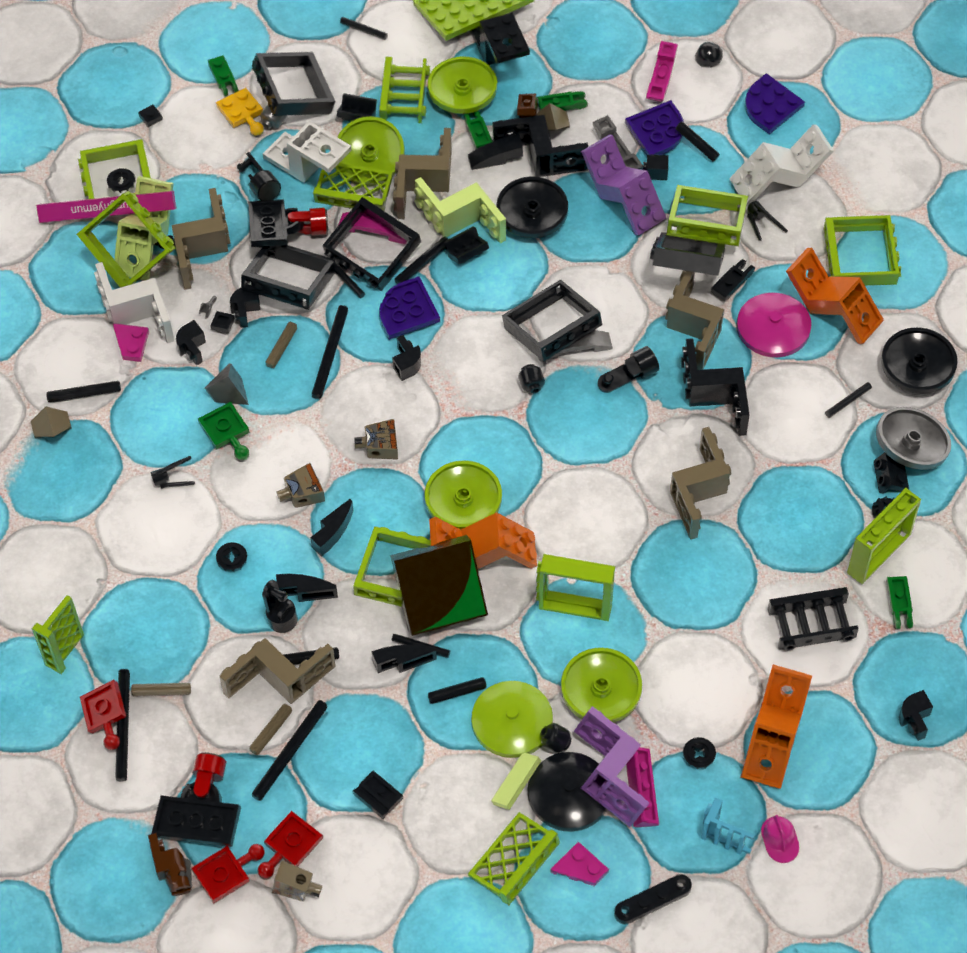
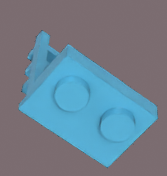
M715 798L713 804L709 803L705 810L701 839L706 840L708 837L714 840L713 844L715 845L718 842L725 844V849L727 850L733 847L737 849V854L741 855L742 851L750 854L752 849L744 846L745 838L753 840L755 835L720 821L723 801ZM722 828L729 830L727 839L720 837ZM734 832L741 835L739 844L732 841Z

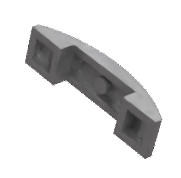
M608 115L593 121L594 129L600 140L608 135H613L626 167L643 168L635 153H630L617 134V128Z
M594 330L549 359L558 358L560 353L592 348L594 352L612 350L609 332Z

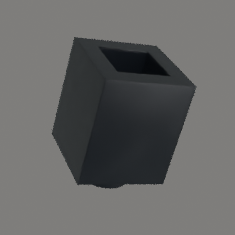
M647 155V162H643V170L648 171L651 180H667L668 155Z

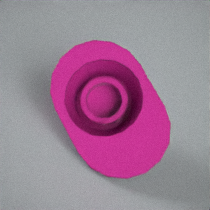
M778 815L768 818L762 825L761 833L769 856L779 863L793 861L799 852V842L794 826L788 819Z

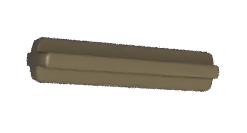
M288 322L265 361L267 367L275 368L297 330L296 323Z
M133 684L131 686V693L133 696L191 694V684Z
M283 704L249 747L253 754L258 755L289 717L292 713L290 706Z

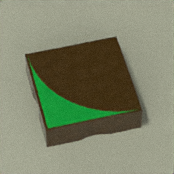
M467 535L442 541L430 547L416 548L390 555L396 582L402 595V607L407 628L411 636L488 615L472 542Z

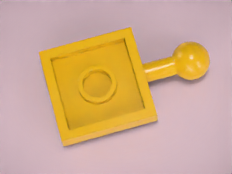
M247 88L216 102L217 108L233 128L247 122L250 125V132L254 136H259L263 133V125L260 122H255L253 119L261 115L263 108Z

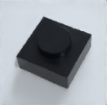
M153 104L138 112L139 117L147 127L163 120L162 114Z
M216 311L210 325L211 330L229 334L235 320L234 315Z

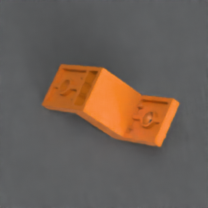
M806 248L786 270L810 314L842 315L858 344H864L884 321L861 278L828 276L813 248Z
M497 512L461 530L437 517L429 519L431 546L442 541L467 535L472 542L478 569L505 556L530 569L537 566L534 532Z
M772 665L763 702L750 740L741 775L742 778L781 789L812 675ZM790 686L793 692L786 694L783 692L782 687ZM761 760H769L772 766H762Z

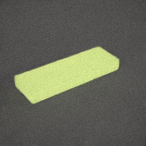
M528 753L521 754L492 798V803L510 810L541 763L540 758Z

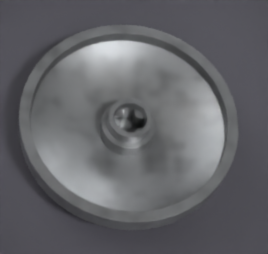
M896 407L890 409L881 416L876 427V437L883 451L893 460L906 467L920 470L936 468L944 463L951 450V439L945 427L932 415L916 408Z

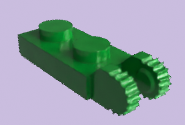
M224 55L207 60L208 66L223 95H228L227 86L230 85L234 93L238 92L235 78Z
M570 91L537 97L540 110L549 103L564 111L575 108L579 110L588 106L587 100L584 99L586 97L584 91Z
M479 110L473 112L475 119H470L468 113L463 114L475 149L493 142Z
M907 576L887 577L886 582L895 629H900V615L906 614L907 628H912L913 609Z

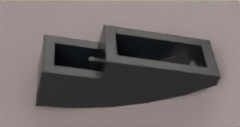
M519 134L490 142L468 154L471 170L506 164V159L523 157V145Z
M351 499L320 521L321 530L310 537L312 548L321 557L337 543L345 532L354 511Z
M276 574L279 590L287 592L288 596L298 595L299 602L338 598L337 585L329 581L302 574Z
M395 645L371 651L372 661L378 673L397 667L399 673L437 660L435 647L425 645Z

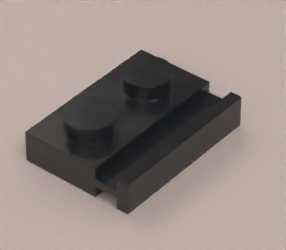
M374 770L353 790V794L382 819L404 799L398 790Z

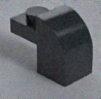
M239 288L231 295L230 307L231 313L235 314L236 321H240L241 328L248 327L246 312L258 311L261 308L258 294Z
M193 320L178 330L176 343L179 355H186L188 360H193L197 366L203 362L201 351L198 347L206 343L203 330Z
M404 335L397 337V348L401 354L392 357L393 368L401 381L414 376L421 368V350L419 345L413 347L411 341H407Z
M924 690L908 696L904 700L899 714L901 727L908 724L910 733L915 735L918 741L924 739L928 731L922 718L930 716L933 705Z

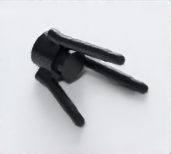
M753 201L749 204L747 208L749 214L747 217L750 219L759 241L762 238L754 220L755 218L761 219L766 215L785 233L788 232L780 222L765 210L759 201Z
M191 456L180 459L162 469L150 472L155 486L160 485L161 489L166 487L194 485L195 481L166 483L169 480L167 471L190 460Z

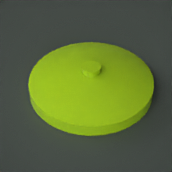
M465 56L454 57L439 63L431 71L428 78V92L432 101L443 110L459 114L472 113L483 109L494 99L497 92V77L494 70L482 60Z
M379 117L358 118L347 124L337 136V138L351 145V151L340 162L343 164L393 172L394 176L396 174L395 163L399 162V155H405L404 142L398 129L389 121ZM346 170L342 174L348 178L354 173ZM364 173L359 177L362 179V181H365L369 179L371 176L367 173ZM381 176L377 178V181L380 184L384 183L388 177ZM357 178L351 180L353 183L360 184ZM372 181L368 183L366 186L376 185V183Z
M454 461L443 465L430 476L425 487V504L431 517H437L460 530L496 512L498 513L502 503V489L497 476L486 466L473 461Z
M610 648L588 649L577 654L566 665L561 679L562 697L567 707L577 717L583 719L593 706L614 723L627 717L638 705L642 693L641 674L635 663L628 656Z
M504 681L490 686L477 698L472 710V728L479 743L491 753L506 758H518L523 753L531 754L543 746L540 737L541 730L553 723L552 708L545 695L536 687L520 681Z

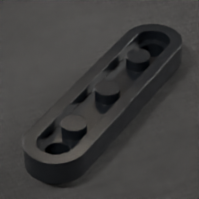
M683 874L676 875L618 903L614 912L615 919L621 924H629L687 896L692 887L690 878ZM683 882L685 886L681 887L677 883ZM628 909L629 913L624 914L621 910Z

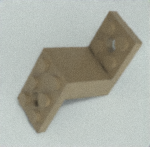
M444 128V135H440L441 148L439 149V156L399 155V162L395 163V190H393L394 212H397L398 219H405L407 191H414L416 179L421 177L432 192H449L452 156L451 128Z
M216 188L209 189L214 217L171 225L184 290L191 289L190 281H194L190 259L228 252L227 244H231L221 194L217 195Z
M682 271L679 280L681 282L679 285L676 284L673 291L674 297L668 300L666 306L668 311L665 320H667V328L702 340L697 342L695 352L697 369L703 370L721 333L724 309L690 298L694 287L695 272Z
M709 427L702 428L699 447L705 463L672 472L670 494L690 540L698 538V531L701 529L700 520H702L700 510L696 509L695 502L726 494L728 485H730L729 477L732 474L729 464H726L724 461L723 450L718 448L717 437L715 433L711 432Z
M264 638L261 642H256L249 652L239 656L231 667H226L222 671L220 681L223 693L228 699L231 698L254 677L260 674L292 704L336 667L334 650L329 644L318 648L309 660H304L297 669L277 648Z

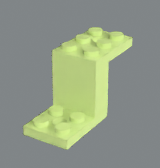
M141 176L137 177L135 194L173 191V183ZM170 210L149 212L152 220L161 226V231L167 236ZM135 213L118 221L114 258L130 278L152 261L153 245L158 242ZM130 255H134L137 258L136 264L130 262ZM151 270L148 273H146L140 280L150 279Z
M421 177L415 180V204L418 209H422L426 219L433 223L437 233H441L443 237H448L480 220L481 224L489 229L491 236L496 238L499 243L506 241V218L477 182L439 201Z

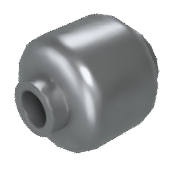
M268 105L260 115L263 121L262 124L268 129H278L286 119V116H273Z

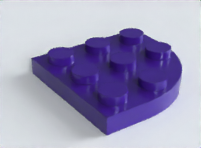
M766 73L753 83L747 91L745 99L746 113L754 124L770 135L803 108L805 101Z
M672 100L625 118V124L646 155H663L673 150L682 139L683 135L676 130V126L681 121H684Z
M420 276L393 286L387 291L382 303H380V320L389 340L440 322V316Z

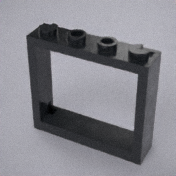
M313 52L256 53L252 61V70L255 72L257 82L262 88V93L268 102V107H270L273 116L331 114L336 101ZM303 67L317 98L281 100L268 68Z
M362 197L322 246L326 257L335 259L342 268L350 269L357 278L365 279L369 286L382 291L418 247L421 239L417 232ZM364 213L408 241L407 245L379 279L335 250L337 245Z
M661 232L660 237H656V241L653 244L650 259L653 260V266L718 276L726 244L669 236L667 233Z
M289 245L279 247L264 246L242 273L241 289L309 310L334 275L335 259ZM269 257L320 272L308 290L257 274Z
M561 279L502 315L504 328L543 362L603 325L600 311ZM561 298L583 315L540 343L519 326V324Z

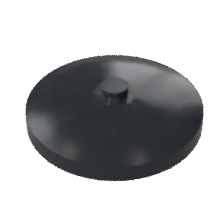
M534 176L523 177L510 182L502 189L497 198V208L506 218V229L509 232L525 238H541L554 233L564 224L568 215V199L562 188L551 180Z
M918 327L903 329L892 335L885 343L881 357L882 368L887 378L900 389L916 394L933 393L947 386L955 375L958 363L956 351L948 339L936 331Z
M576 752L557 753L543 760L531 776L528 786L529 802L535 815L546 825L561 831H579L597 823L607 809L582 790L581 787L599 763L587 755Z

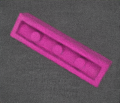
M639 747L626 764L628 784L634 791L641 794L649 804L633 823V826H658L659 819L650 749Z

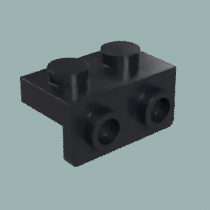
M344 93L342 95V104L337 110V117L346 121L362 117H375L377 100Z
M474 226L444 242L448 257L458 264L465 263L468 259L480 255L483 251L489 249L488 242L478 236L477 229Z
M885 452L874 460L879 493L884 494L889 489L902 492L905 488L909 490L904 465L893 460Z

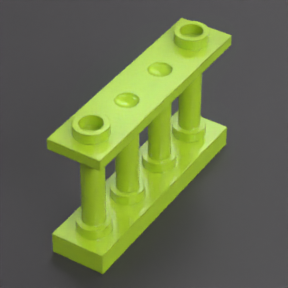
M385 57L379 109L380 118L387 120L388 115H391V113L418 114V123H422V116H426V106H424L426 77L430 75V66H427V58H423L422 67L396 66V64H393L392 57ZM409 73L422 74L421 80L394 79L392 74ZM394 86L420 87V94L393 93L391 88H394ZM412 100L419 101L418 107L391 106L389 101Z

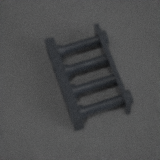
M847 587L769 599V615L778 616L783 637L779 638L778 650L785 649L789 651L796 647L839 640L850 641L856 638L859 629L858 625L849 626L843 605L847 603L849 595ZM825 606H836L841 628L830 629L824 609ZM814 608L817 610L822 631L811 633L805 610ZM795 611L797 612L803 634L791 636L785 613Z

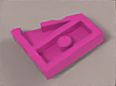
M114 324L113 327L123 360L141 362L149 335V328Z
M577 842L551 868L550 872L555 875L557 873L565 875L571 880L583 881L585 884L595 886L609 872V869L581 843Z

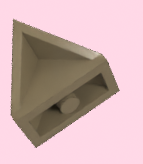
M551 103L537 113V115H545L548 130L570 128L567 112Z
M47 406L30 421L35 438L54 437L65 430L72 429L67 411Z

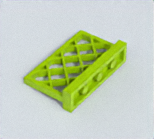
M339 163L335 167L336 172L328 175L326 171L321 169L317 186L313 191L316 203L353 209L363 197L385 211V203L393 172ZM350 170L354 174L345 178L342 173ZM364 173H367L371 176L369 179L365 181H362V179L359 177ZM340 175L343 180L334 184L331 179ZM381 176L388 177L387 181L381 185L377 181V178ZM357 178L360 184L352 188L349 181ZM327 181L332 185L328 189L321 188L322 184ZM374 181L377 187L369 190L366 185ZM344 184L349 187V190L345 192H340L338 189ZM364 187L366 193L357 195L355 191ZM381 190L383 197L382 199L375 198L372 194Z
M66 595L43 625L36 622L32 627L45 665L59 674H62L66 669L64 660L84 636L72 597Z
M518 812L470 870L468 876L501 897L504 903L510 905L560 844L558 833L552 829H545ZM521 820L527 824L528 829L516 831L515 826ZM540 832L544 834L541 840L532 841L531 833ZM529 834L530 842L517 843V836ZM514 837L515 845L503 846L505 838ZM531 848L528 856L519 857L518 849ZM516 850L517 858L505 859L504 851ZM501 852L502 860L490 862V856L493 853ZM518 863L516 871L507 873L506 864ZM503 865L504 873L492 875L491 867ZM483 868L489 869V876L479 877L476 873ZM505 878V884L500 890L493 886V880Z

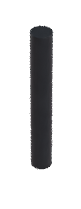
M345 17L340 19V23L385 40L388 37L386 32Z
M335 263L334 272L359 298H363L365 296L364 291Z
M867 382L828 409L825 415L828 418L832 417L872 388L871 384Z
M395 633L392 636V641L400 644L435 647L436 655L449 658L450 650Z

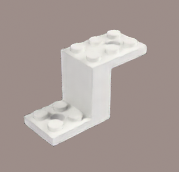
M308 121L294 136L284 132L263 153V158L305 183L319 168L330 173L351 151V145Z
M813 124L790 149L763 142L729 179L738 194L748 196L747 205L749 206L772 182L800 188L834 150L818 125ZM814 146L813 153L810 154V149ZM752 176V183L749 184V178Z
M103 263L95 264L97 271L94 272L109 322L113 321L114 324L126 325L154 316L156 323L159 324L161 337H165L167 343L174 342L171 322L155 278L112 290Z

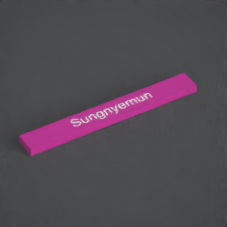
M174 191L135 194L139 204L149 212L177 209ZM119 196L37 204L39 223L97 217ZM124 202L109 216L134 214V212Z

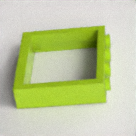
M143 139L80 151L81 158L78 159L79 168L84 171L80 172L82 183L86 182V185L83 186L85 196H88L89 199H94L88 167L89 163L138 154L143 177L151 178Z
M677 185L668 220L667 235L739 247L748 196ZM679 202L738 211L737 225L735 227L676 217ZM672 226L677 227V230H672Z
M130 191L119 196L76 234L99 263H103L105 270L120 288L135 284L176 249L172 239L161 231V226L152 220L149 211L139 204L137 196L130 193ZM124 202L128 204L164 248V251L131 279L91 232Z
M891 216L825 217L824 236L830 276L860 277L865 286L896 285L898 278L901 277V266H898L899 251H896L897 237L893 235L895 224L891 223ZM883 230L889 271L841 273L835 232Z
M905 488L855 538L847 573L859 583L863 584L911 535L921 502L918 496ZM901 531L906 534L904 537L900 535Z
M374 526L353 585L354 595L402 607L400 590L364 581L377 541L380 540L416 549L430 547L431 540L423 536L416 537L406 532H396L386 527L379 528Z
M543 554L542 561H538L536 571V601H539V609L609 621L613 601L615 566ZM549 575L604 584L603 600L548 590Z

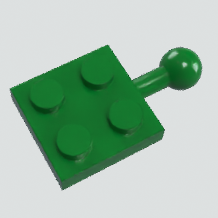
M231 402L198 418L200 426L216 450L231 443L235 449L234 455L238 460L248 458L249 449L241 445L238 438L250 433L249 428Z

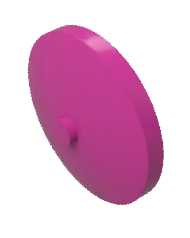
M764 293L749 299L742 306L738 314L737 331L742 342L753 352L766 357H785L796 353L807 343L811 332V318L807 309L795 298L781 293Z

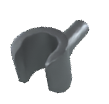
M213 296L209 302L202 303L199 314L204 312L206 313L205 317H209L211 306L217 297Z

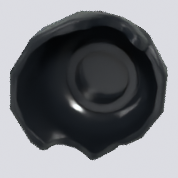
M712 42L701 44L695 54V61L701 67L704 65L713 67L719 64L723 58L720 46Z

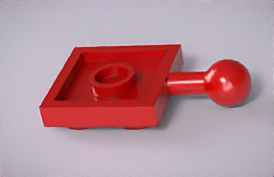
M111 680L80 696V701L88 732L94 734L104 728L106 736L103 744L108 750H115L120 744V739L114 734L112 724L125 718L126 713L118 682Z
M291 811L264 840V844L276 854L268 862H263L259 865V876L264 879L272 877L274 867L282 858L289 864L298 867L323 839V835Z
M253 844L250 846L248 853L236 859L229 847L226 846L191 869L214 904L250 881L241 866L251 860H261L264 857L265 850L262 845Z

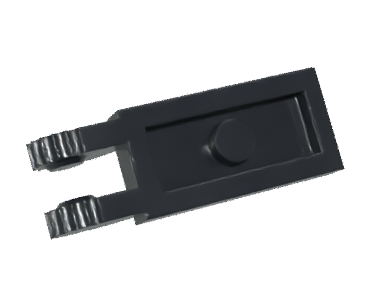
M741 259L740 262L735 266L733 265L712 286L711 293L726 301L753 274L755 267L750 265L743 272L742 269L745 267L746 261Z

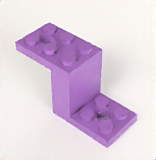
M608 135L581 151L600 199L622 203L635 235L642 234L666 219L648 171L625 166L613 135ZM605 154L606 162L602 164L601 156ZM646 206L647 213L643 216L641 211Z
M592 706L574 732L603 754L605 758L581 789L631 827L648 806L649 802L641 794H638L629 787L626 782L620 780L617 775L641 744Z

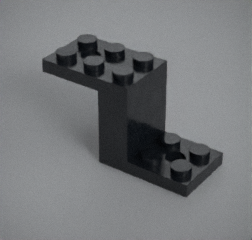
M513 13L480 21L479 27L470 30L483 61L488 65L530 55V49Z
M545 115L492 122L493 141L519 134L522 145L529 146L536 177L588 170L581 153L582 150L589 147L588 142L552 147Z
M686 339L685 346L682 347L681 368H684L685 372L683 373V383L686 384L685 399H689V406L732 404V412L736 413L734 427L738 429L739 436L747 435L750 414L743 367L698 370L694 339Z

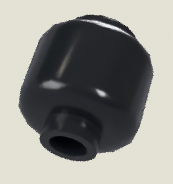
M528 364L521 368L518 378L523 390L531 393L539 392L545 384L541 368L534 364Z
M557 723L545 726L540 733L542 745L555 753L566 751L572 741L569 730Z

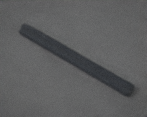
M338 306L312 390L313 398H322L348 313L347 306Z
M120 669L118 671V686L126 713L125 718L117 721V736L120 739V744L116 748L115 778L119 782L127 780L130 672L128 669Z
M322 700L317 701L253 790L252 796L256 800L261 801L323 715L327 709L325 702Z

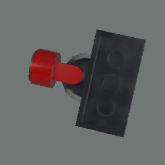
M284 199L248 201L251 247L262 248L264 246L279 247L288 245L287 235L294 233L306 235H327L328 233L327 209L309 208V211H298V208L285 209ZM310 221V224H304V222Z
M207 752L196 756L193 768V775L196 776L195 782L184 787L180 798L160 796L151 834L156 833L158 838L233 846L241 806L239 804L222 803V796L218 788L213 784L214 781L223 780L227 762L222 756Z

